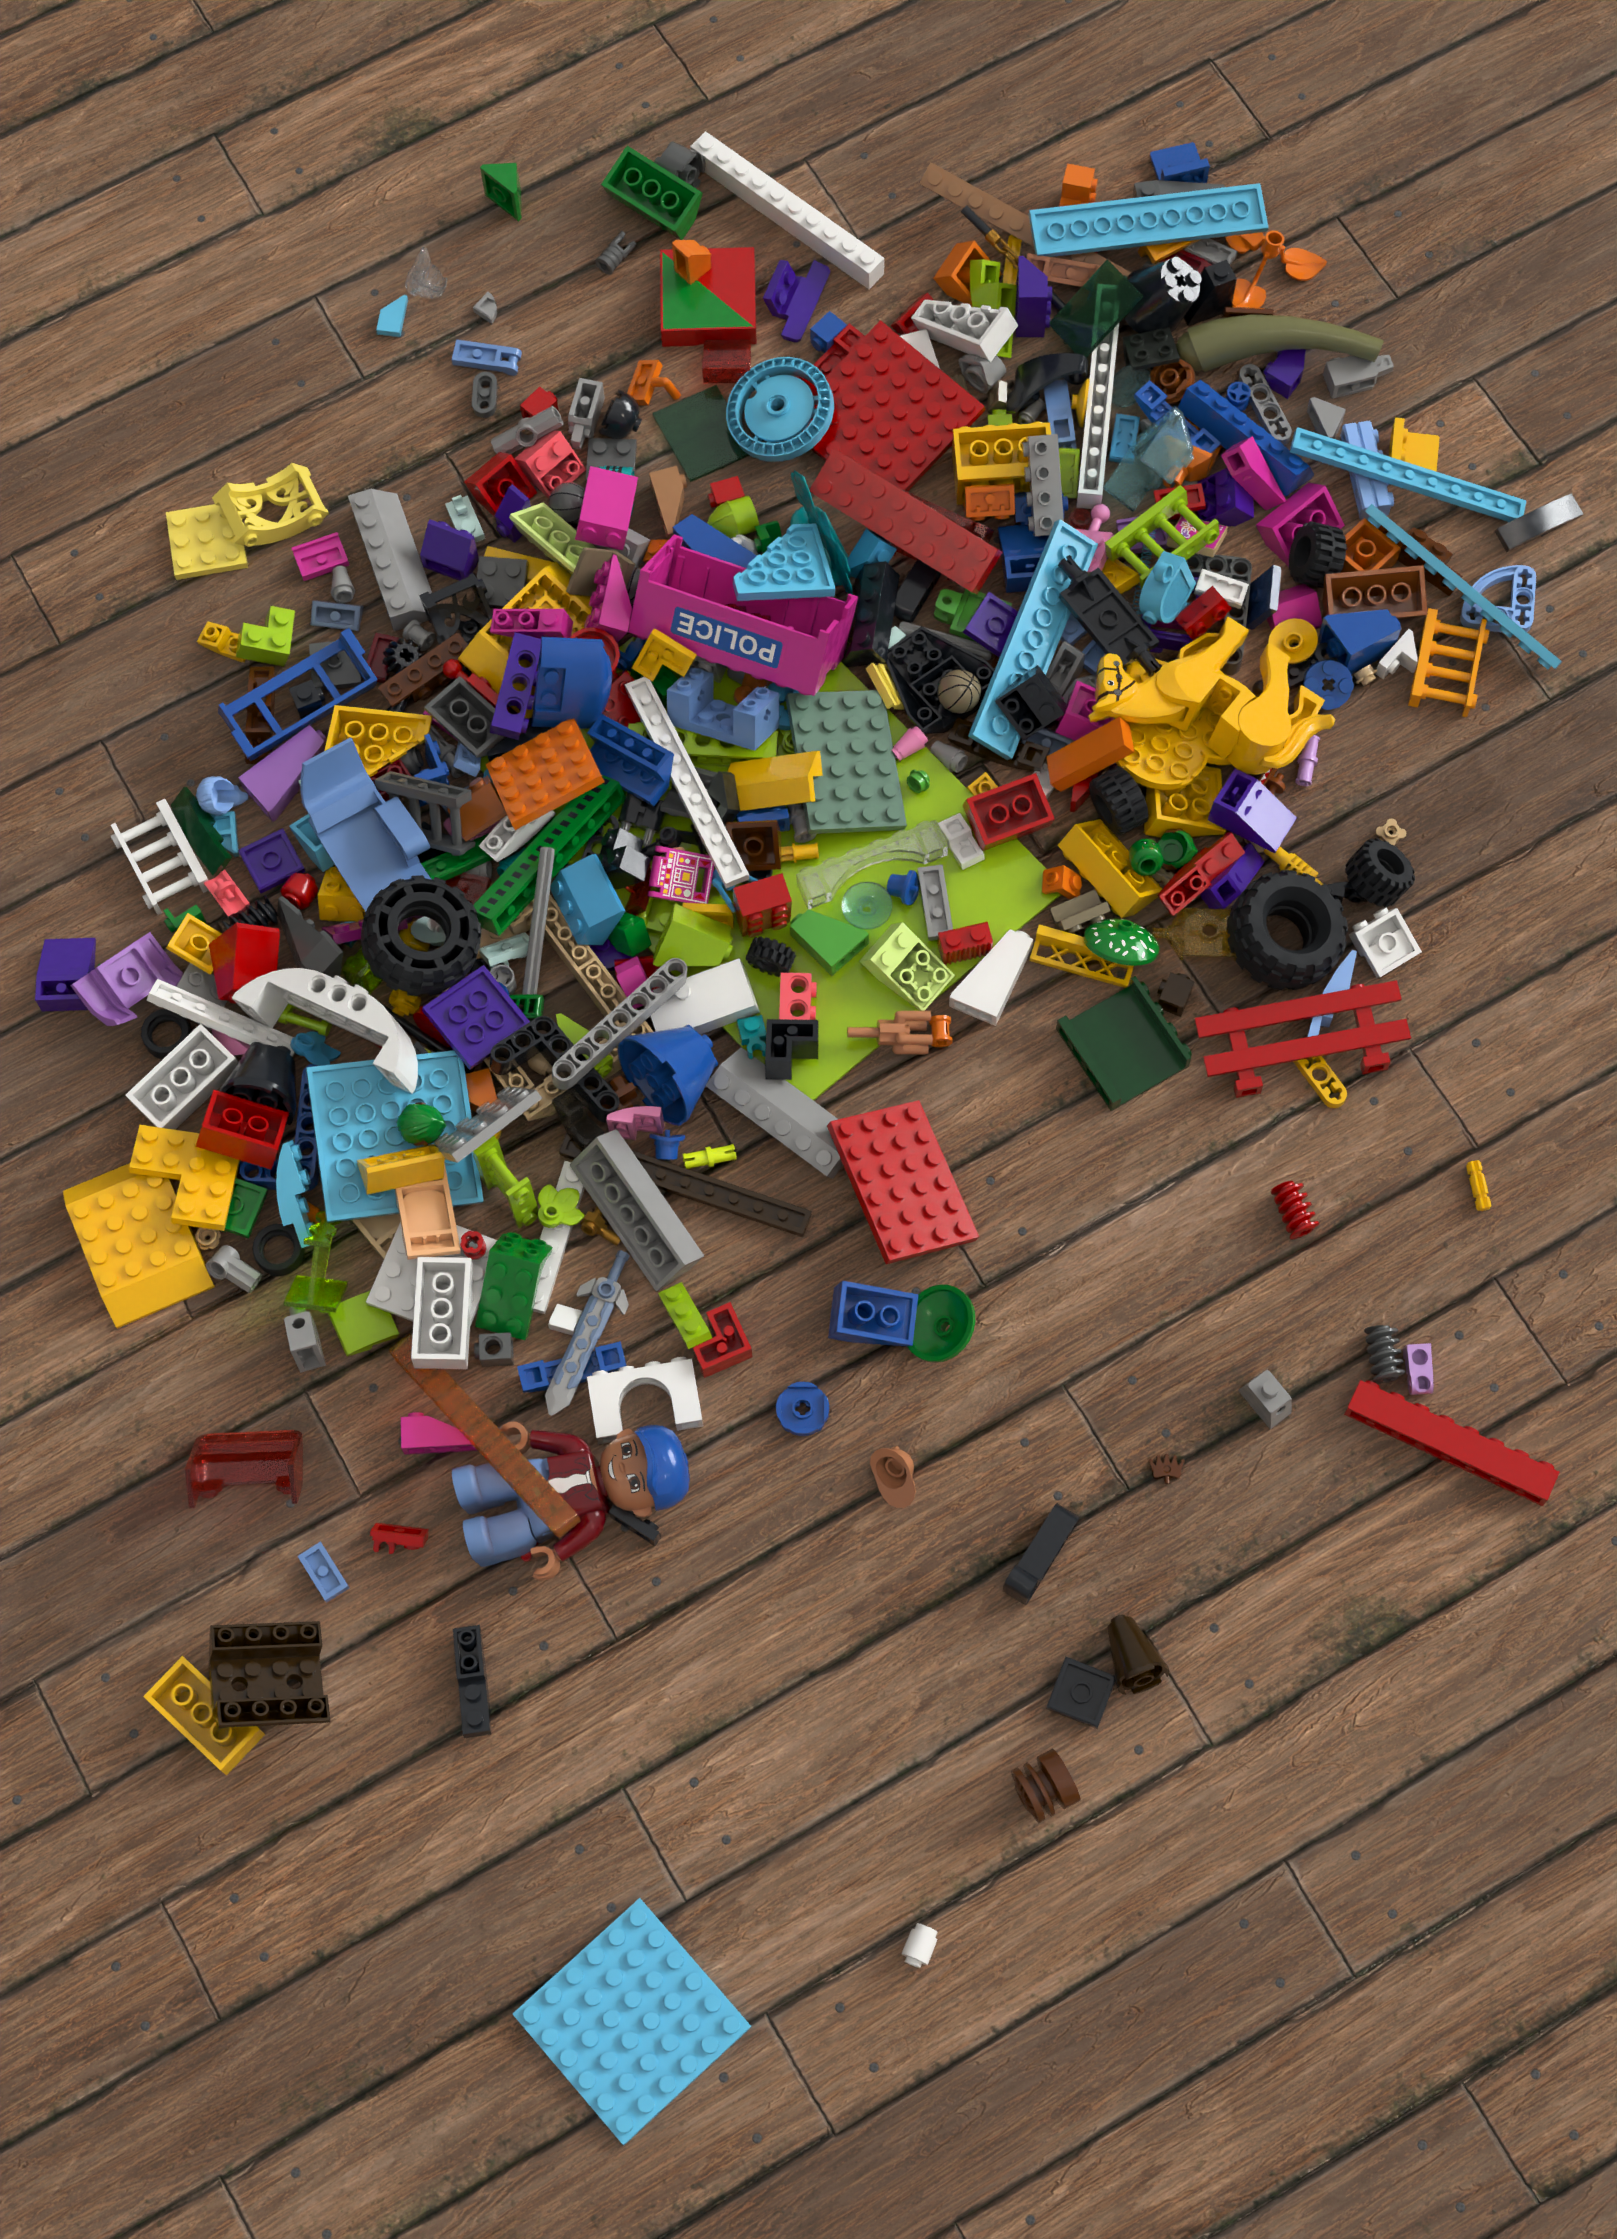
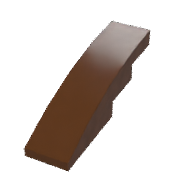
M250 667L247 693L274 678L275 667ZM275 691L262 698L273 717ZM255 703L246 708L247 719L245 729L246 737L253 748L273 737V730ZM272 749L252 761L245 756L246 764H257L272 753Z

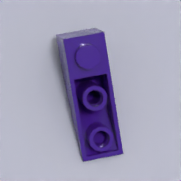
M1306 349L1278 351V358L1274 363L1270 361L1264 370L1265 380L1271 390L1286 399L1291 396L1301 383Z
M1251 842L1243 847L1245 854L1210 882L1211 886L1200 894L1209 909H1225L1245 890L1264 864L1263 859Z

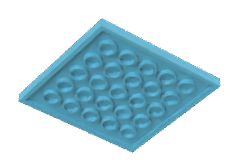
M454 1050L416 1055L418 1079L413 1094L393 1086L373 1064L374 1060L306 1067L327 1223L399 1214L395 1189L367 1195L357 1160L424 1146H415L405 1141L396 1127L398 1116L407 1105L423 1102L436 1108L446 1123V1127L440 1136L448 1133V1135L452 1134L457 1130L455 1126L467 1117L469 1120L472 1118L464 1062ZM472 1152L458 1163L445 1160L452 1206L483 1203L480 1174Z
M640 1898L513 2013L514 2017L623 2145L627 2144L752 2027Z

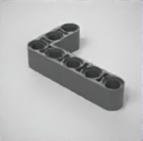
M1195 553L1186 560L1188 566L1196 568L1190 569L1193 577L1199 578L1202 569L1214 572L1211 569H1218L1219 572L1214 573L1249 584L1241 609L1230 606L1232 609L1223 618V624L1226 618L1230 617L1246 628L1252 573L1250 561L1242 557L1216 554L1214 557H1208ZM1240 571V572H1243L1244 574H1243V575H1239V574H1237V573H1235V572ZM1231 615H1238L1239 618H1234ZM1244 643L1230 656V658L1236 661H1227L1221 669L1225 675H1234L1239 672L1243 659Z

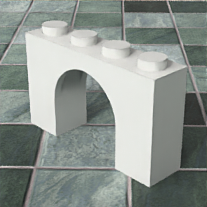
M676 1357L671 1359L669 1363L660 1364L659 1361L646 1363L645 1367L634 1368V1366H624L619 1368L617 1372L608 1373L601 1370L587 1377L598 1445L612 1442L616 1439L617 1434L623 1431L620 1413L622 1400L631 1389L644 1384L658 1386L670 1396L677 1431L703 1426L692 1359Z

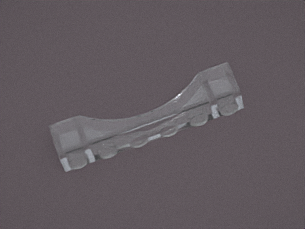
M936 820L931 822L923 821L908 831L900 830L885 840L877 839L867 847L861 849L854 848L844 856L838 858L831 857L818 866L803 868L796 874L797 886L807 908L812 909L832 901L836 892L846 880L870 865L894 860L927 864L947 856L948 844Z

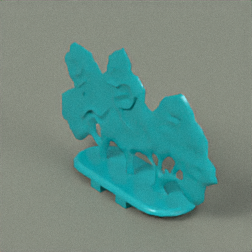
M794 470L790 478L794 486L796 498L804 507L794 512L791 516L790 525L817 524L834 585H842L847 593L853 595L852 584L849 580L851 576L848 575L850 574L847 561L848 555L826 512L814 506L805 477Z

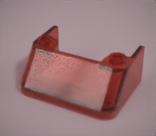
M297 1430L212 1433L197 1437L185 1467L189 1509L195 1508L199 1496L204 1498L217 1496L222 1491L224 1485L275 1483L278 1491H281L283 1494H291L292 1504H297L303 1486L302 1433Z

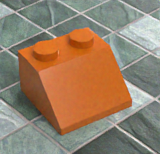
M974 240L956 243L933 279L948 296L962 303L970 304L972 307L970 260L990 259Z

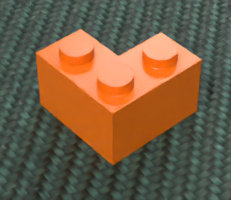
M1067 163L1059 207L1095 203L1098 179H1094V168Z

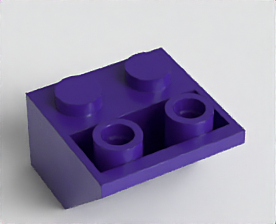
M1228 468L1197 482V484L1202 483L1206 503L1204 510L1197 511V517L1200 520L1212 522L1216 519L1220 525L1237 526L1254 518L1253 497L1231 476Z
M431 519L428 521L420 553L423 567L458 581L469 577V574L473 573L479 562L474 536L466 530L461 529L459 531L443 521L436 522Z

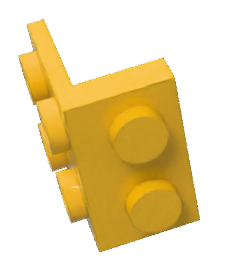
M336 866L327 869L318 893L320 920L358 922L364 919L366 912Z

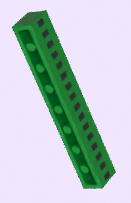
M602 775L604 783L571 800L555 816L549 825L474 903L473 906L477 911V918L481 928L498 936L504 932L534 899L541 847H551L555 850L552 880L624 802L625 795L619 781Z

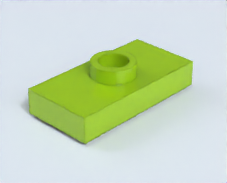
M1059 448L1061 489L1063 496L1068 498H1077L1080 458V449Z

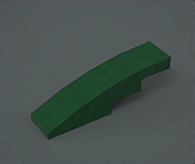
M183 787L171 804L172 810L187 841L199 859L213 876H218L233 857L221 844L224 839L213 827L216 821L209 813L202 810L192 792L187 787Z

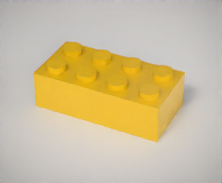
M183 1656L143 1696L226 1776L265 1735L257 1726L218 1728L213 1717L210 1681Z

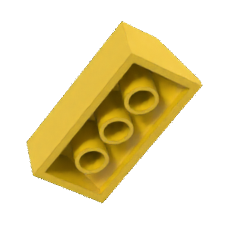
M1101 819L1075 824L1058 844V847L1063 851L1064 857L1073 862L1079 869L1080 875L1095 887L1097 894L1104 898L1110 904L1111 910L1121 918L1138 913L1157 899L1158 894L1162 890L1152 876L1139 875L1132 869L1128 849Z

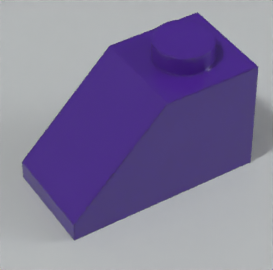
M513 484L508 488L495 514V519L497 523L496 529L499 534L504 538L508 537L515 543L523 534L518 531L510 520V514L529 508L531 505L529 498Z

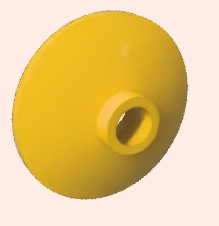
M1086 379L1078 395L1073 394L1071 409H1076L1078 424L1081 428H1083L1090 379Z
M1297 618L1288 619L1279 623L1272 630L1268 643L1290 656L1288 664H1297L1307 660L1315 652L1318 645V635L1313 625L1309 622ZM1293 643L1299 644L1296 647H1290Z

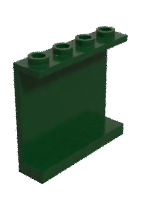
M1136 976L1131 978L1130 986L1069 1020L1065 1015L1057 1020V1032L1110 1111L1115 1110L1188 1068L1192 1056L1187 1044L1181 1043L1178 1039V1033L1171 1022L1167 1023L1163 1017L1164 1012L1159 1003L1153 1002L1150 998L1147 985L1143 981L1139 982Z

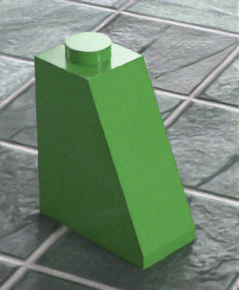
M809 909L804 914L799 913L790 923V936L831 976L869 944V934L865 930Z

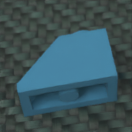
M866 528L847 559L850 568V574L848 575L856 578L865 564L884 561L889 563L897 548L887 539Z

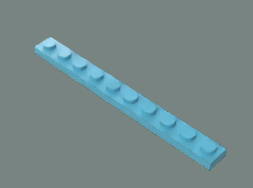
M1299 427L1294 432L1290 448L1291 453L1507 522H1511L1524 515L1526 500Z
M1373 504L1367 508L1365 512L1370 515L1367 518L1370 523L1377 528L1381 525L1388 530L1386 533L1387 537L1396 544L1399 541L1407 546L1404 551L1415 560L1418 556L1426 562L1424 567L1433 575L1439 572L1445 577L1442 582L1452 591L1457 587L1464 594L1461 598L1470 606H1473L1475 603L1483 609L1480 612L1482 616L1490 622L1494 619L1501 624L1499 630L1509 638L1512 635L1516 636L1520 640L1518 645L1528 654L1533 650L1540 656L1537 661L1546 669H1549L1551 666L1554 669L1558 668L1562 663L1559 658Z

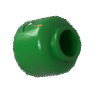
M1140 839L1132 844L1129 850L1132 869L1142 876L1156 874L1163 865V855L1159 844L1151 839Z

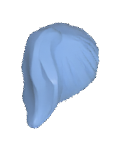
M211 776L204 778L200 782L196 798L202 810L219 816L226 814L232 807L247 801L248 794L223 777Z

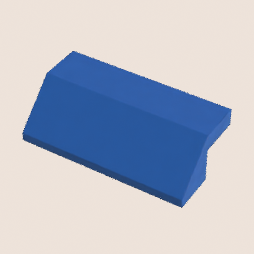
M601 714L587 732L595 743L590 752L600 773L619 781L623 790L654 807L669 788L674 754Z

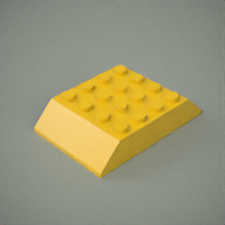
M130 1163L63 1191L65 1206L102 1300L117 1329L215 1287L206 1269L205 1261L191 1227L172 1224L171 1222L177 1196L172 1179L129 1173Z

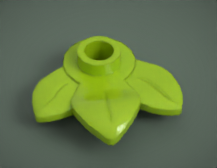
M551 1184L543 1187L538 1195V1203L540 1205L538 1219L541 1224L547 1228H555L559 1224L568 1226L578 1224L585 1217L579 1209H576L580 1199L579 1191L574 1188H564L557 1191Z

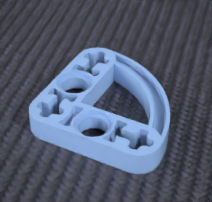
M1513 565L1495 569L1482 576L1472 586L1480 594L1495 584L1512 580L1510 607H1496L1528 632L1534 620L1536 573L1534 569L1525 565ZM1521 575H1526L1527 582L1525 587H1521ZM1524 595L1529 599V603L1520 604L1517 602L1516 597ZM1464 601L1460 614L1461 624L1466 628L1478 630L1483 618L1480 612L1483 609L1477 604L1470 606ZM1520 612H1524V625H1520V622L1518 621ZM1469 613H1474L1475 620L1470 619ZM1487 620L1485 629L1493 632H1502L1499 630L1501 624Z

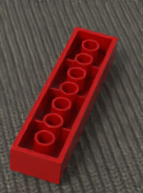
M836 449L832 450L809 489L812 494L975 594L979 593L1003 553Z

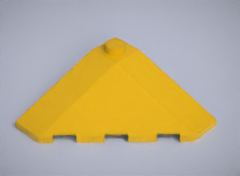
M335 705L324 751L351 737L368 776L371 777L388 763H393L407 754V751L417 744L421 745L424 743V735L430 733L433 717L431 715Z

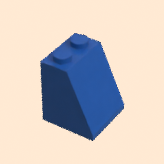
M1388 609L1327 615L1323 618L1318 642L1319 644L1326 642L1328 644L1326 653L1329 658L1336 657L1338 662L1345 665L1352 675L1383 658L1398 640L1401 625L1397 617L1392 616Z

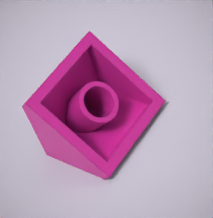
M1306 584L1279 591L1278 611L1267 618L1271 630L1285 620L1296 618L1309 622L1315 629L1320 628L1322 618L1317 592Z

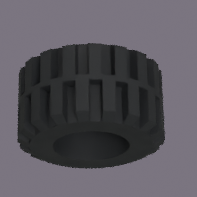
M1312 521L1303 524L1302 528L1300 527L1295 535L1290 548L1288 566L1293 580L1298 583L1324 588L1325 574L1340 573L1344 565L1347 549L1346 538L1343 535L1344 532L1338 527Z
M1116 766L1090 781L1089 789L1094 807L1104 824L1114 834L1122 836L1148 821V808L1145 798L1136 781L1126 770Z
M1378 838L1366 841L1345 865V873L1348 875L1347 879L1352 884L1354 890L1368 902L1380 907H1389L1395 904L1415 881L1414 869L1403 852L1389 842Z

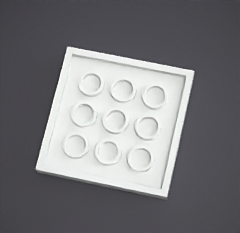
M401 1222L366 1303L383 1311L414 1321L417 1259H407L402 1238ZM456 1225L460 1244L462 1235L471 1230ZM484 1235L482 1237L486 1243V1253L480 1259H471L473 1265L470 1326L479 1307L489 1250L498 1241ZM473 1242L469 1243V1246L473 1247L474 1249L478 1247V1245ZM461 1246L460 1254L435 1256L450 1258H468L465 1256Z

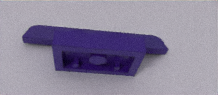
M779 260L763 300L772 316L787 320L781 333L783 339L795 343L801 341L829 278L830 269L828 266L813 260L806 278L795 275L788 261Z

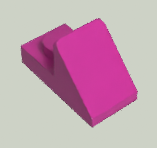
M638 956L614 967L617 972V980L626 997L648 979ZM634 1004L632 1007H633L634 1009H637V1008H639V1007H641V1006H643V1005H642V1004Z

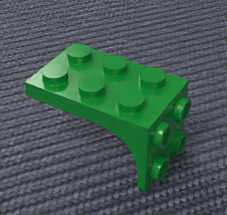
M513 1232L502 1234L489 1250L475 1327L496 1333H511L514 1338L527 1339L538 1283L545 1262L552 1253L553 1247L540 1239L529 1240L522 1238L521 1235Z

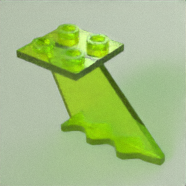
M321 1211L316 1214V1221L319 1223L311 1225L309 1228V1233L313 1236L304 1238V1244L314 1245L311 1276L296 1275L284 1300V1306L295 1309L319 1310L323 1313H336L348 1287V1281L325 1279L332 1237L337 1233L334 1225L340 1224L342 1221L327 1222L325 1211Z

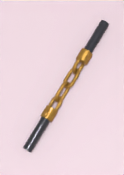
M966 205L961 210V213L985 236L984 239L998 252L1002 253L1013 264L1014 268L1018 270V256L994 229L991 230ZM999 241L1004 245L1002 249L997 245ZM1007 252H1009L1015 259L1013 260V259L1007 254ZM1052 291L1051 304L1067 318L1072 313V310Z

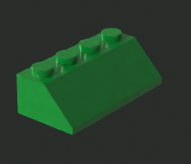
M629 146L625 147L601 183L608 195L679 240L684 239L694 224L703 194Z

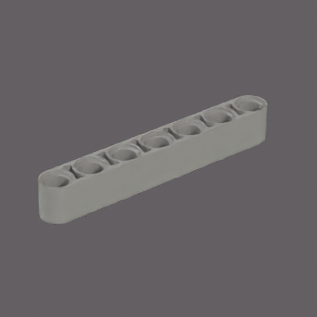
M679 958L668 960L560 1057L552 1067V1082L554 1086L561 1090H567L574 1086L618 1046L625 1037L629 1036L683 987L687 978L686 963ZM676 970L679 971L681 975L678 977L671 976L669 972ZM653 987H660L663 992L653 993L651 989ZM634 1004H642L645 1008L635 1010L632 1006ZM621 1020L624 1021L626 1025L623 1027H617L613 1023L615 1021ZM604 1037L608 1041L605 1044H598L595 1042V1039ZM579 1054H586L589 1059L579 1061L576 1057ZM561 1071H567L570 1073V1076L560 1078L557 1074Z

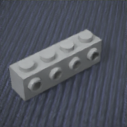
M1058 434L1026 437L1027 442L1022 443L1023 457H1028V467H1024L1025 482L1030 483V492H1026L1027 507H1031L1032 516L1028 517L1029 532L1033 531V536L1050 535L1055 521L1059 519L1064 521Z

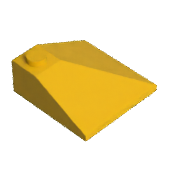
M1205 766L1195 781L1179 789L1159 790L1147 787L1145 801L1149 817L1148 821L1144 823L1145 835L1161 838L1168 829H1183L1191 837L1224 834L1226 829L1208 821L1213 802L1222 789L1221 769Z

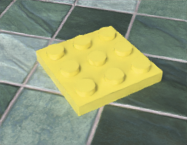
M212 504L166 512L176 580L248 568L245 545L235 544L233 540L235 535L221 506Z

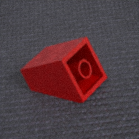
M236 922L209 944L218 1000H226L236 1004L232 999L236 991L257 977L277 971L280 939L279 928Z

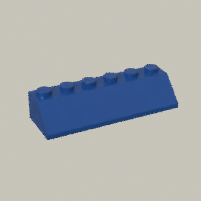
M1199 380L1186 389L1177 411L1200 429L1205 428L1226 450L1253 436L1285 497L1313 478L1314 473L1307 463L1299 456L1291 453L1283 443L1276 440L1264 428L1257 425L1245 413L1238 410L1226 398L1214 391L1208 384Z

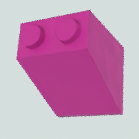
M590 466L575 540L623 551L638 477Z

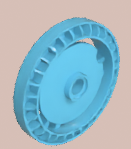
M777 357L766 360L748 370L733 387L726 407L728 429L739 447L754 458L769 462L796 458L812 449L827 432L834 413L832 389L822 372L810 362L794 357ZM795 376L811 382L817 388L818 395L813 396L809 386ZM756 390V395L753 398L748 399L752 392ZM744 406L745 420L749 429L755 434L754 438L747 435L743 428L742 414Z

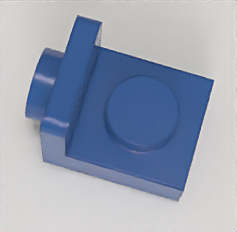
M637 637L634 642L629 643L625 653L619 650L620 657L617 668L631 672L633 661L637 659L647 640Z

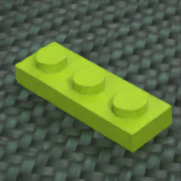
M682 1282L658 1293L661 1302L688 1349L712 1338L710 1330Z

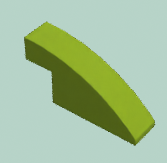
M984 259L970 260L972 307L981 308L982 305H986L998 310L1000 307H1006L1012 316L1015 317L1017 285L999 282L1000 262ZM1013 333L997 353L998 357L1011 358Z

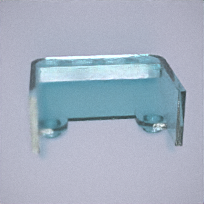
M1174 406L1146 428L1136 438L1104 485V490L1132 512L1135 511L1149 490L1152 488L1156 490L1163 482V479L1171 484L1182 467L1186 468L1193 460L1192 452L1194 449L1183 412Z

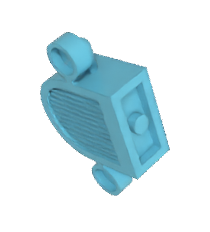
M1166 551L1162 552L1147 577L1140 594V612L1146 622L1156 624L1158 620L1170 623L1182 610L1190 605L1186 601L1196 586V582L1185 558Z

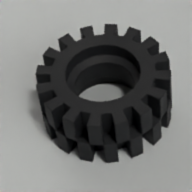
M755 937L746 955V960L755 969L759 968L763 973L765 971L768 972V975L772 976L774 974L776 977H780L781 973L790 972L796 955L794 951H791L790 947H785L786 944H780L775 939L772 941L768 937H765V939L763 937Z

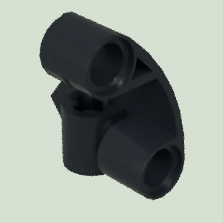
M1055 353L1036 357L1019 365L1015 371L1014 389L1007 396L1006 411L1008 413L1022 411L1039 399V390L1061 378H1064L1073 385L1084 383L1087 379L1088 359L1081 354Z

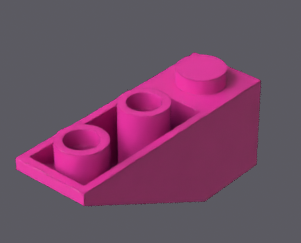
M1253 436L1233 445L1221 454L1231 476L1265 511L1286 501Z
M494 609L490 632L512 638L515 632L539 639L541 637L570 638L573 621L564 609Z

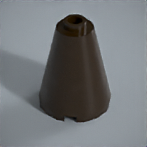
M1122 1614L1112 1618L1107 1629L1118 1691L1126 1695L1125 1690L1132 1689L1133 1694H1137L1159 1685L1162 1682L1160 1677L1164 1673L1166 1677L1169 1675V1668L1132 1617Z

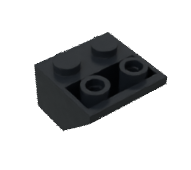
M1038 665L1017 678L995 699L996 704L1023 740L1064 715L1067 705Z

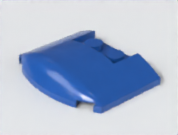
M541 637L531 721L532 727H555L563 721L574 718L579 728L590 729L601 716L607 705L612 686L611 662L609 655H607L603 648L605 645L602 639Z

